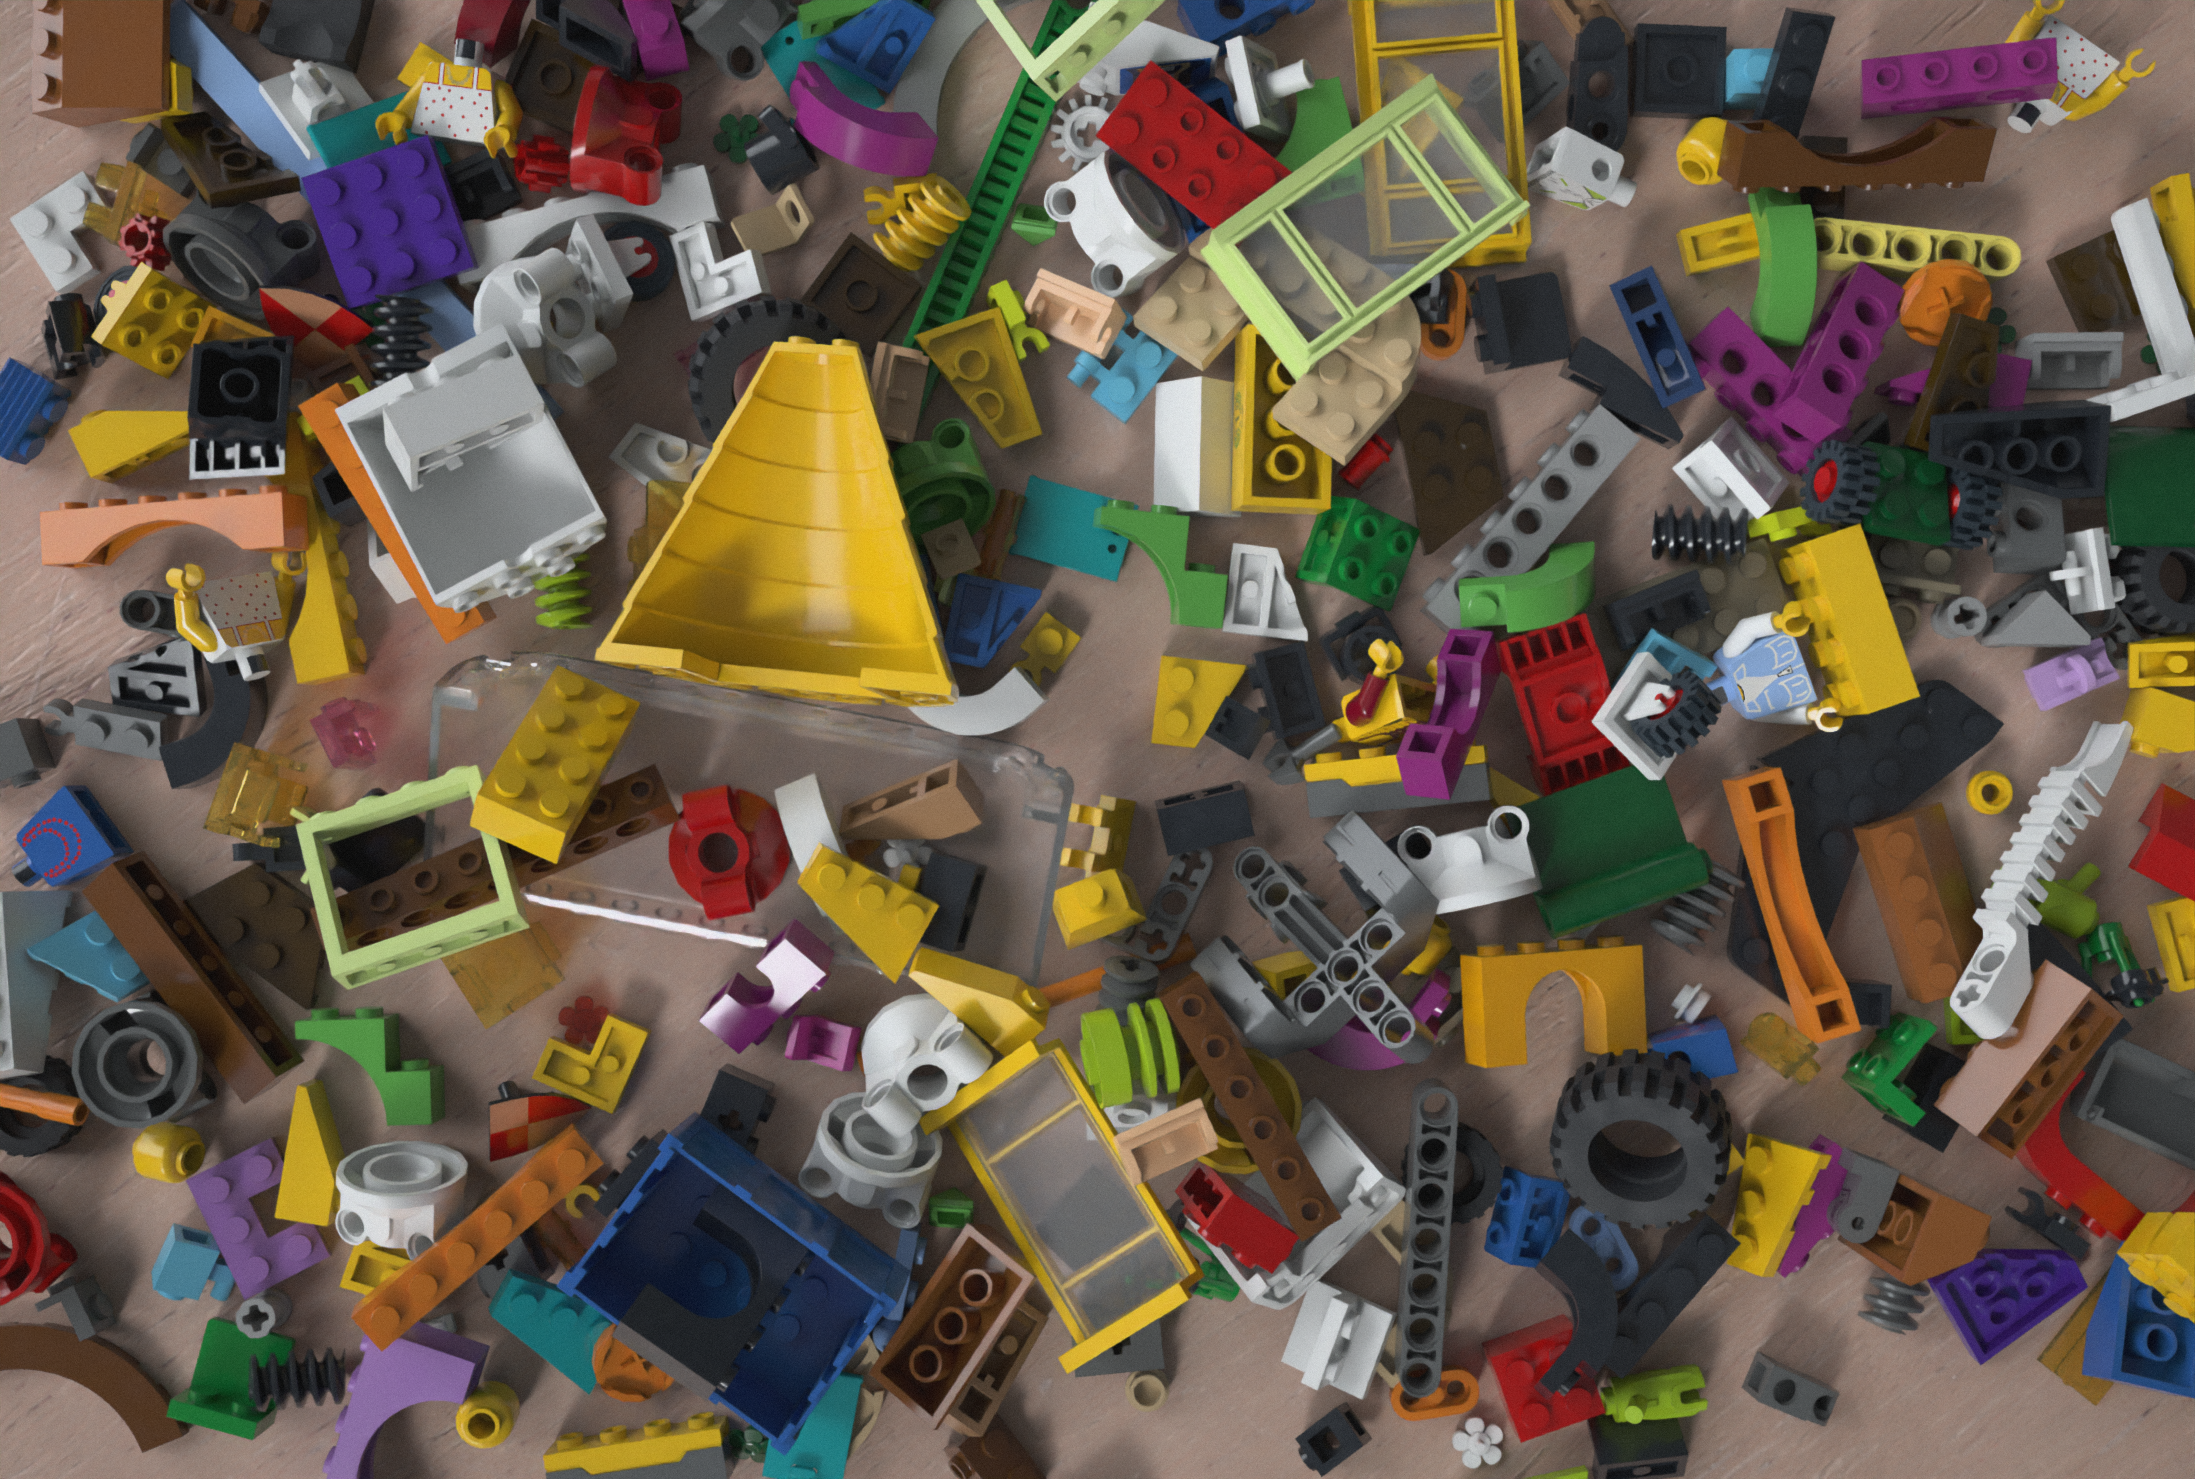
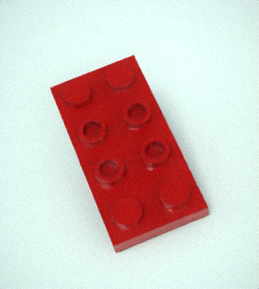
M1151 60L1095 135L1212 229L1218 227L1292 173ZM1247 238L1235 246L1239 249Z

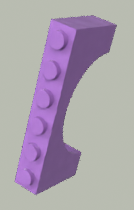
M421 1322L415 1323L382 1352L364 1334L360 1344V1351L365 1352L362 1364L355 1368L347 1387V1391L352 1393L349 1406L346 1405L343 1408L335 1426V1432L340 1433L337 1445L331 1448L323 1465V1473L328 1474L326 1479H374L373 1462L375 1448L387 1419L398 1411L420 1402L449 1401L463 1404L478 1386L490 1346Z

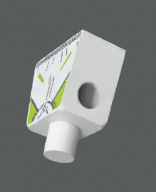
M1564 127L1537 144L1527 168L1528 190L1582 210H1590L1606 201L1626 207L1635 194L1637 183L1620 175L1624 164L1623 155L1569 127Z

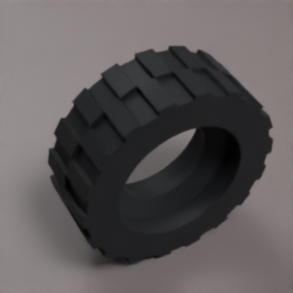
M46 1055L43 1073L0 1081V1083L17 1087L37 1084L49 1092L80 1098L71 1073L72 1067L66 1064L67 1061L60 1058L53 1059L50 1055ZM0 1106V1150L6 1151L11 1156L23 1155V1157H33L38 1154L41 1155L66 1145L72 1141L71 1138L79 1134L83 1127H81L82 1125L75 1126L48 1120V1122L40 1127H28L17 1120L13 1109Z
M1458 1122L1456 1151L1465 1154L1470 1159L1473 1166V1178L1465 1190L1453 1194L1451 1225L1455 1222H1460L1461 1224L1469 1223L1471 1219L1476 1217L1479 1219L1485 1215L1484 1212L1489 1207L1492 1208L1496 1203L1495 1198L1501 1192L1503 1186L1501 1184L1503 1168L1499 1164L1501 1159L1498 1152L1481 1132L1462 1122ZM1437 1138L1425 1141L1421 1148V1154L1428 1157L1435 1156L1441 1151L1443 1141ZM1409 1144L1404 1149L1405 1156L1404 1160L1401 1159L1400 1167L1403 1171L1401 1178L1405 1188ZM1433 1183L1426 1184L1419 1190L1418 1198L1424 1201L1432 1200L1439 1194V1190Z

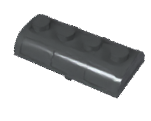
M2124 1039L2119 1040L2097 1058L2092 1056L2082 1069L2086 1074L2071 1091L2069 1101L2071 1112L2087 1122L2195 1171V1072Z

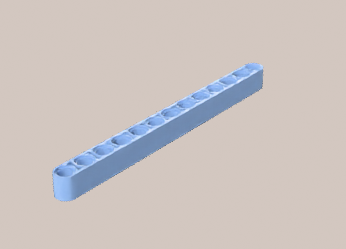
M174 0L170 7V53L179 62L191 68V76L259 150L261 149L272 157V163L281 171L290 169L299 175L301 187L299 193L310 204L301 178L327 169L323 159L320 156L310 161L259 92V83L261 81L192 6L185 0ZM445 280L398 295L399 297L421 300V302L434 308L433 313L421 315L420 320L433 326V330L428 333L445 352L476 336L473 327L474 312ZM535 384L555 421L564 413V410L541 385Z

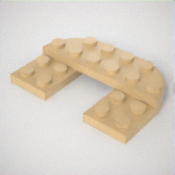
M1290 219L1356 309L1395 281L1381 270L1304 223ZM1271 221L1247 237L1238 250L1293 323L1317 338L1343 319ZM1212 228L1202 233L1188 245L1190 256L1133 316L1136 328L1201 371H1204L1250 321L1200 254V250L1208 245ZM1409 295L1317 361L1314 368L1307 374L1304 373L1273 407V419L1346 466L1404 400L1417 377L1420 365L1421 324L1415 305Z

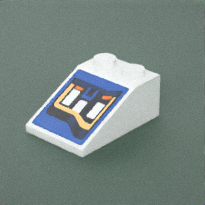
M1090 2L1088 10L1095 4V2ZM1144 20L1077 83H1080L1081 89L1093 95L1103 96L1105 92L1115 96L1125 95L1151 60L1184 87L1194 86L1215 76L1219 46Z

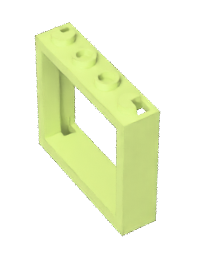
M996 0L976 1L1031 79L1056 102L1165 0H1098L1038 57H1036ZM1058 70L1060 73L1051 80L1050 76Z
M478 765L471 767L458 766L447 771L444 776L429 781L409 782L403 785L399 791L384 796H368L358 800L354 806L339 811L320 812L312 816L309 821L296 825L331 975L347 990L530 927L507 842L481 831L500 901L351 952L348 951L323 846L470 796L474 806L477 793L487 779Z

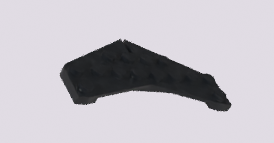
M1929 680L1916 685L1920 697L1870 714L1850 715L1843 718L1842 726L1837 731L1825 732L1819 729L1756 758L1767 767H1781L1784 779L1789 783L1787 789L1794 809L1795 832L1801 867L1809 897L1825 941L1860 850L1853 828L1895 816L1990 743L2004 725L2002 721L1946 681ZM1750 765V771L1760 769L1756 765ZM1740 842L1736 875L1746 885L1744 888L1738 886L1734 888L1736 900L1732 903L1727 956L1733 966L1791 1007Z

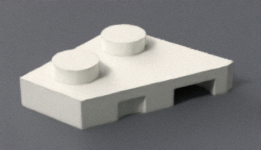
M1233 543L1222 632L1293 641H1308V632L1302 622L1293 590L1288 583L1284 572V565L1277 548Z

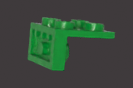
M1331 496V509L1318 514L1315 519L1295 578L1306 583L1335 588L1382 610L1391 611L1419 536V529L1360 500Z
M1902 1012L1890 1015L1889 1029H1876V1038L1866 1049L1862 1048L1851 1056L1846 1064L1848 1070L1842 1075L1841 1079L1880 1113L1914 1127L1924 1116L1925 1112L1913 1102L1917 1095L1895 1078L1936 1032L1938 1027L1929 1020Z
M220 1317L211 1318L207 1322L191 1385L170 1400L166 1417L254 1440L274 1424L278 1409L273 1398H271L266 1412H259L254 1400L250 1404L248 1387L250 1355L256 1354L260 1367H263L267 1362L269 1354L275 1352L279 1364L284 1365L288 1352L293 1351L295 1348V1338L275 1332H270L261 1338H250L238 1329L236 1322Z

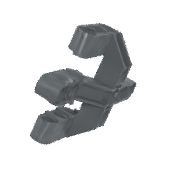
M1353 809L1323 836L1325 839L1323 843L1336 855L1335 858L1362 884L1361 887L1382 908L1350 938L1322 911L1328 903L1323 897L1308 891L1303 886L1308 880L1289 861L1282 860L1279 863L1268 852L1257 846L1248 847L1240 852L1235 859L1233 873L1248 892L1245 895L1247 902L1265 920L1269 919L1271 921L1270 927L1282 943L1286 944L1291 940L1317 966V969L1287 998L1282 1000L1244 952L1226 934L1223 937L1218 936L1190 963V966L1194 971L1197 970L1212 995L1245 1037L1262 1053L1271 1059H1275L1326 1043L1357 1014L1380 1043L1404 1062L1415 1064L1427 1059L1433 1051L1435 1044L1434 1035L1390 982L1425 950L1440 902ZM1391 940L1388 946L1383 949L1386 942ZM1357 971L1355 977L1350 980L1351 976ZM1383 1001L1381 1007L1375 1011L1379 1002ZM1324 1002V1005L1318 1010V1007ZM1411 1030L1407 1039L1401 1042L1404 1034Z

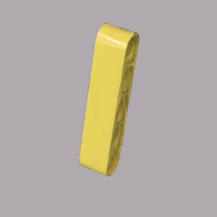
M1826 217L1814 220L1816 236L1823 243L1822 252L1817 251V269L1848 272L1862 261L1883 276L1910 278L1913 273L1927 264L1944 260L1942 257V248L1952 253L1954 259L1965 260L1978 267L1991 285L2013 273L2019 267L2021 261V250L2017 243L2004 236ZM1853 239H1858L1864 243L1867 250L1866 256L1855 252ZM1898 243L1908 248L1911 257L1910 261L1900 257L1897 251ZM1987 253L1992 254L1998 262L1997 270L1992 269L1988 265L1986 260Z

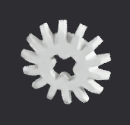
M1085 95V106L1080 108L1073 98L1068 101L1073 112L1068 115L1059 109L1056 113L1064 123L1063 126L1051 125V131L1060 134L1062 139L1051 141L1052 148L1065 147L1066 151L1058 159L1063 163L1074 157L1075 162L1072 167L1074 172H1078L1083 162L1089 164L1110 148L1101 140H1094L1092 147L1084 146V139L1077 136L1078 131H1085L1088 124L1096 125V132L1100 130L1113 112V110L1110 113L1105 110L1108 102L1107 98L1102 97L1097 107L1092 106L1091 95Z

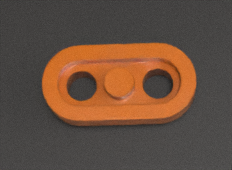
M1452 270L1449 271L1455 277L1449 324H1421V351L1428 358L1437 361L1447 360L1454 356L1464 341L1467 288L1463 278ZM1442 332L1447 338V343L1443 346L1436 345L1432 340V334Z
M1453 1364L1441 1366V1380L1439 1387L1433 1394L1427 1397H1416L1413 1400H1407L1403 1398L1405 1391L1399 1381L1393 1388H1389V1399L1398 1416L1408 1421H1420L1466 1413L1476 1405L1480 1391L1478 1382L1470 1370L1461 1365ZM1427 1369L1411 1371L1407 1375L1420 1377ZM1458 1380L1462 1382L1461 1389L1458 1392L1450 1393L1447 1391V1386L1451 1381Z

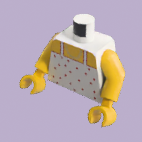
M2032 0L2034 8L2032 11L2024 13L2005 43L2056 37L2058 84L2051 99L2016 102L2017 106L2007 121L2012 128L2022 133H2030L2039 120L2049 126L2055 125L2062 119L2073 122L2103 110L2130 86L2129 80L2133 77L2140 78L2150 74L2155 67L2156 60L2149 63L2143 70L2136 71L2132 69L2131 62L2133 58L2144 50V48H2137L2127 55L2125 67L2121 71L2115 70L2120 64L2119 61L2052 15L2062 8L2065 0H2055L2048 6L2041 5V0ZM2045 14H2050L2045 19H2043Z
M456 39L454 64L430 62L426 72L419 76L393 112L379 115L375 125L380 140H384L388 133L393 132L396 145L408 141L406 129L411 128V133L420 137L429 135L434 138V141L485 147L492 158H496V153L499 149L506 150L508 156L513 158L518 154L514 141L517 138L522 122L523 111L511 86L506 83L504 76L493 70L482 68L484 44L467 39Z
M294 551L291 555L292 561L287 566L288 552L273 553L271 564L274 569L279 571V575L273 577L271 571L205 581V572L198 565L189 563L185 565L186 578L183 570L170 569L166 574V580L171 587L178 589V592L174 595L178 633L199 651H202L207 661L213 664L236 660L244 681H251L268 675L271 671L264 654L270 652L285 638L296 588V581L292 579V576L300 575L307 567L306 555L303 552Z

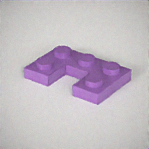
M274 1137L186 1180L244 1300L332 1255L318 1225L298 1222L270 1236L251 1198L281 1182L285 1158Z

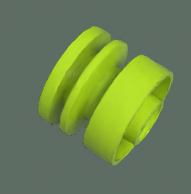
M1159 998L1149 999L1145 1002L1146 1021L1139 1005L1136 1002L1130 1003L1127 1007V1025L1122 1027L1112 1007L1082 1013L1081 1029L1083 1039L1080 1040L1082 1062L1088 1084L1093 1086L1101 1109L1131 1103L1133 1099V1081L1139 1080L1142 1090L1148 1099L1157 1096L1156 1076H1158L1162 1090L1166 1095L1180 1091V1053L1173 1025L1168 1020L1163 1003Z

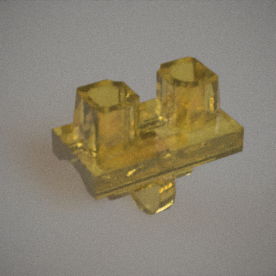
M127 161L126 167L101 162L95 185L97 188L117 194L113 209L89 202L84 214L83 224L96 233L103 235L111 245L120 247L118 241H121L122 233L119 231L122 226L130 224L129 220L133 219L136 214L139 213L151 218L158 216L167 219L168 214L156 209L160 195L156 191L146 189L143 201L139 203L148 175L142 171L141 165Z
M1773 1012L1761 1013L1756 1016L1749 1025L1748 1036L1739 1041L1749 1053L1785 1080L1791 1077L1800 1086L1806 1085L1821 1071V1067L1812 1057L1820 1050L1813 1040Z

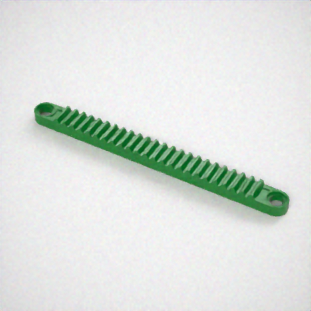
M1052 0L1031 48L1036 57L1040 56L1088 11L1089 5L1083 9H1075L1066 0ZM1024 67L967 195L966 201L970 206L971 215L967 220H958V230L950 234L902 347L922 351L923 356L929 357L914 338L915 335L964 319L972 308L975 296L980 290L981 282L987 274L988 266L994 258L997 245L1001 242L1003 231L1007 228L1011 213L1014 212L1016 201L1022 193L1023 185L1029 177L1030 169L1036 161L1037 153L1042 147L1044 137L1050 129L1051 121L1057 113L1059 102L1063 99L1062 96L1055 102L1031 79ZM1057 70L1050 76V79H1054L1060 72ZM930 360L917 429L920 422L924 419L927 406L931 403L934 390L938 387L942 374L932 360ZM898 443V447L896 448V450L903 447L905 444Z

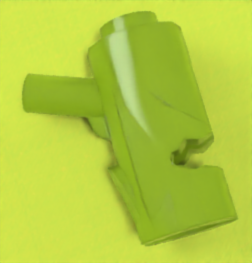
M2088 862L2070 880L2061 878L2058 880L2053 879L2051 882L2037 878V881L2049 894L2044 903L2031 899L2027 900L2043 916L2040 922L2074 939L2090 934L2097 926L2100 915L2096 911V901L2082 893L2101 875V871L2097 866Z
M1696 1364L1673 1366L1671 1369L1647 1370L1637 1374L1626 1375L1623 1379L1619 1376L1607 1378V1387L1600 1388L1601 1400L1606 1411L1605 1414H1612L1615 1422L1618 1423L1628 1421L1632 1424H1638L1643 1419L1658 1420L1687 1417L1707 1410L1708 1401L1705 1398H1700L1699 1392L1696 1390L1697 1388L1706 1387L1702 1373Z

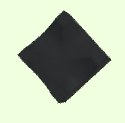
M273 0L269 15L261 28L258 41L274 54L301 59L307 62H322L357 74L375 0Z

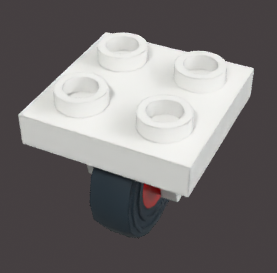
M593 213L577 218L565 255L573 265L576 276L575 281H578L583 293L591 302L595 320L598 321L603 333L620 327L630 301L640 302L656 297L666 289L674 274L675 256L670 242L662 232L650 224L634 220L619 222L602 233Z

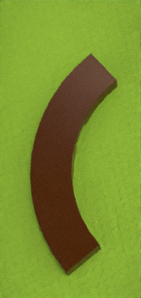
M7 1322L0 1324V1371L19 1369L43 1371L73 1380L90 1389L106 1401L125 1421L142 1453L181 1438L190 1432L186 1422L166 1417L170 1400L172 1399L168 1391L161 1383L157 1385L139 1367L140 1362L117 1345L97 1335L79 1341L73 1327L56 1323Z

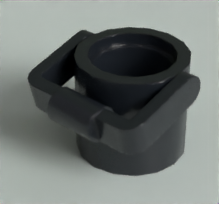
M770 104L758 114V117L767 126L768 130L745 142L744 148L760 181L774 195L785 189L788 185L796 183L816 172L820 167L815 155V149L794 127L795 120L792 117L788 118Z
M1376 606L1368 607L1360 613L1356 610L1334 623L1335 628L1323 634L1319 642L1340 681L1342 682L1349 678L1359 685H1363L1368 672H1374L1377 666L1368 654V650L1375 640L1382 639L1386 645L1389 641H1393L1402 652V643L1387 615L1381 608ZM1377 616L1382 625L1365 626V623ZM1350 635L1343 642L1338 661L1329 644L1339 638L1343 639ZM1395 670V671H1393V672H1391V673H1388L1387 676L1396 673L1397 670Z

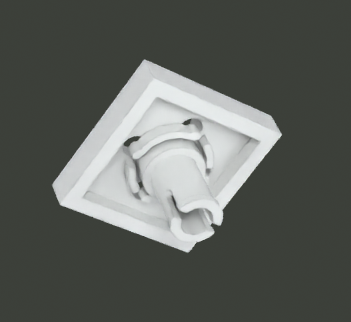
M1241 35L1225 41L1228 57L1225 58L1224 62L1225 70L1236 90L1238 101L1234 103V111L1238 123L1244 130L1274 143L1280 144L1288 141L1292 133V127L1285 96L1314 87L1315 78L1308 60L1302 59L1297 63L1279 69L1276 53Z

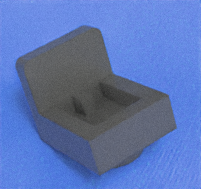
M74 1275L46 1288L50 1297L35 1304L37 1311L40 1312L61 1301L79 1341L89 1338L116 1323L113 1316L112 1302L102 1292L94 1275L78 1283Z

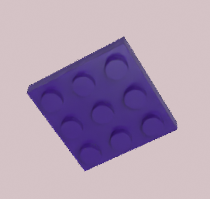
M425 135L301 178L349 309L356 310L382 301L375 297L376 294L398 296L479 268L433 137Z

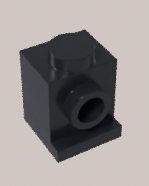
M1344 1402L1295 1439L1300 1445L1298 1452L1303 1462L1310 1470H1317L1321 1477H1323L1370 1442L1372 1437L1348 1403ZM1328 1432L1334 1433L1340 1442L1339 1447H1332L1328 1443Z

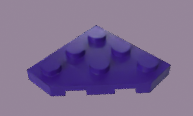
M1983 1248L1977 1252L1974 1261L1927 1279L1968 1353L1980 1365L1984 1364L2088 1288L2075 1260L2063 1250Z

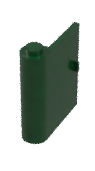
M2110 425L2104 492L2112 546L2195 547V427Z
M1634 765L1516 806L1526 814L1529 820V832L1526 840L1536 860L1542 889L1532 893L1545 928L1553 940L1707 885L1709 883L1708 875L1713 873V865L1707 851L1704 848L1698 849L1692 842H1687L1665 776L1661 780H1648ZM1506 812L1505 816L1512 836L1515 837L1521 831L1522 822L1516 814Z

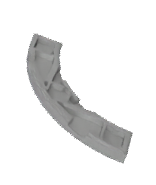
M976 0L941 1L933 10L936 18L897 82L893 112H918L937 136L939 106L947 74L953 62L957 60L966 45L977 34V31L989 21V18ZM1035 0L996 1L1006 13L1020 5Z

